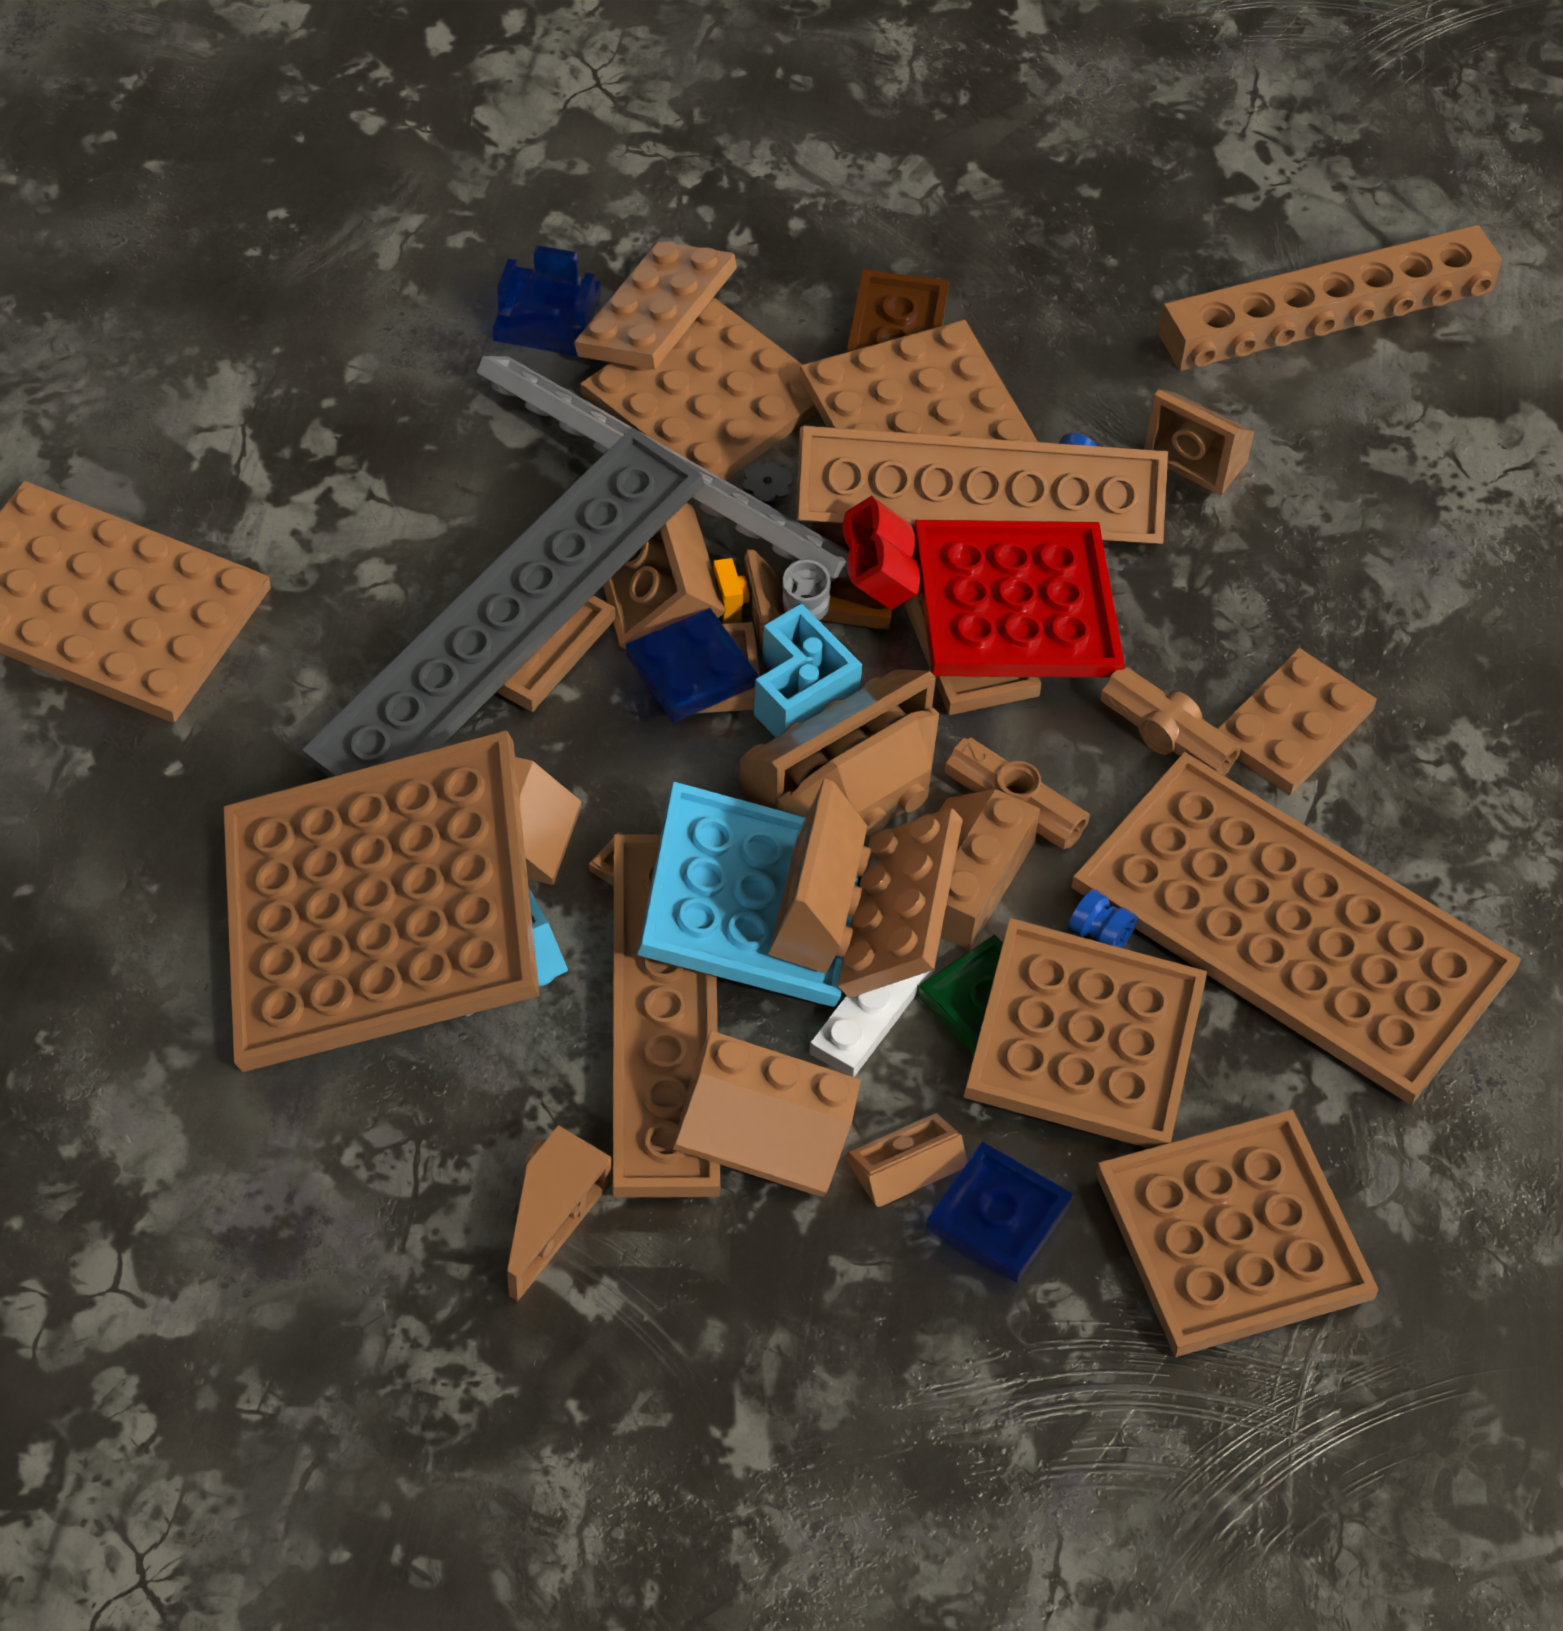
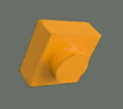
M732 558L714 560L713 573L725 609V613L720 616L722 624L741 623L742 606L749 603V589L746 577L744 575H737Z

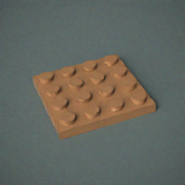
M714 297L656 370L611 362L581 383V396L591 404L725 481L819 413L800 379V365L803 364Z
M966 320L800 365V379L825 425L829 428L1038 442Z
M1010 918L963 1098L1149 1149L1171 1143L1207 971Z
M1293 1109L1097 1164L1095 1174L1175 1357L1368 1302L1376 1298L1379 1289Z

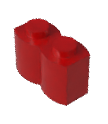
M872 496L848 509L843 519V536L846 544L850 547L847 570L851 582L891 610L916 596L920 586V571L916 561L912 558L915 548V535L911 524Z

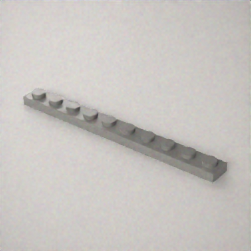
M483 356L477 373L492 381V389L504 395L520 397L526 401L524 406L528 410L543 416L551 415L558 419L561 429L574 435L589 437L595 441L593 446L603 453H606L631 428L626 423L509 356ZM648 437L702 474L704 486L692 497L701 502L699 506L701 510L716 517L731 519L737 523L736 530L746 536L756 539L762 537L773 544L772 550L782 557L791 560L810 559L818 561L829 572L831 581H835L836 578L849 577L847 570L849 551Z

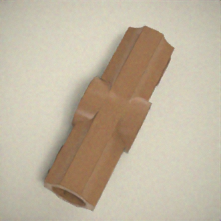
M1128 667L1124 668V670H1116L1102 690L1100 701L1139 727V733L1143 741L1159 754L1166 755L1173 751L1181 756L1186 752L1224 776L1230 771L1235 760L1240 755L1242 746L1202 719V713L1195 701L1182 692L1174 691L1167 695Z
M971 737L969 739L963 738L954 748L946 762L945 773L973 792L997 789L1040 808L1037 833L1063 850L1066 848L1070 849L1079 840L1089 822L1090 814L1041 783L1039 771L1033 765L1023 761L1008 762Z

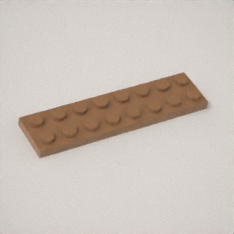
M802 426L800 427L795 521L843 524L844 515L848 509L872 496L907 520L913 529L915 520L1099 522L1102 539L1105 542L1160 545L1163 544L1168 451Z
M614 834L613 1198L720 1197V1164L673 1149L694 1062L710 1031L718 1032L717 976L637 955L661 834Z

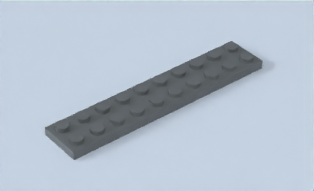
M631 427L302 749L306 760L331 778L439 749L704 486L702 474Z

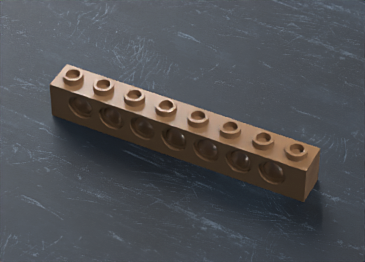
M1475 225L1164 303L1158 335L1179 371L1204 367L1214 362L1238 356H1247L1253 352L1277 346H1286L1292 342L1315 336H1325L1331 332L1350 327L1364 326L1370 322L1389 317L1402 316L1424 308L1441 306L1459 299L1483 295L1494 291L1503 260L1481 227Z

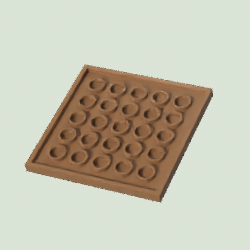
M507 730L224 806L234 1063L242 1072L540 996L514 742Z

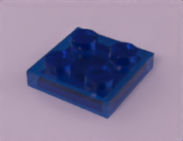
M711 608L626 644L627 658L673 723L754 688L755 681L758 678L756 670Z
M982 1141L927 1218L925 1229L1018 1283L1072 1205L1074 1194Z

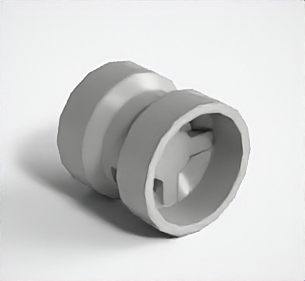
M805 559L792 563L785 570L782 595L785 613L802 603L818 620H821L826 615L830 605L829 592L831 580L825 566L818 561Z

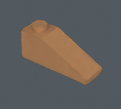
M559 1125L547 1140L541 1138L533 1145L525 1161L526 1172L507 1269L509 1297L517 1302L611 1184V1156Z

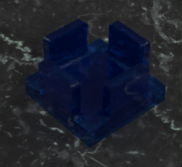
M536 246L534 269L518 267L517 260L508 258L497 289L498 315L493 326V341L578 356L574 341L593 319L601 295V282L595 281V274L586 272L584 279L579 276V254L573 251Z

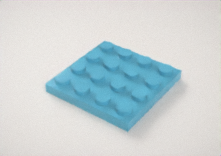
M673 781L668 795L637 955L835 1007L841 997V989L838 987L844 957L835 956L827 974L768 955L796 836L805 817ZM856 876V880H855V885H854V886H857L858 876ZM847 916L845 926L850 927L852 917Z

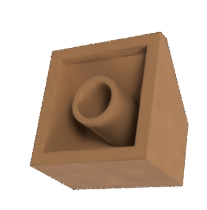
M1158 389L1153 398L1144 450L1168 451L1167 469L1222 495L1248 462L1254 431L1175 392Z
M515 757L527 877L529 880L553 885L580 813L582 802L534 761Z

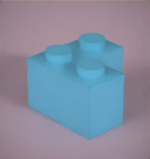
M802 603L764 625L762 662L771 671L755 681L754 716L775 738L781 736L794 723L805 722L821 713L831 702L843 700L860 690L862 664Z

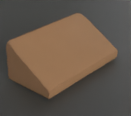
M752 549L747 550L745 554L744 576L746 577L749 589V607L757 644L762 653L764 625L785 614L782 603L783 590L778 574Z
M937 1113L845 1154L847 1162L877 1207L886 1205L964 1169L968 1163L962 1135Z

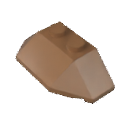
M934 708L910 713L845 751L804 779L795 791H788L778 798L777 810L806 817L823 780L827 779L833 781L867 824L866 835L872 836L885 827L888 821L903 812L909 813L918 809L928 798L939 713Z

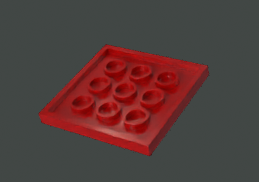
M915 520L913 529L915 552L920 571V589L931 672L934 676L1111 677L1116 670H1124V656L1099 522Z

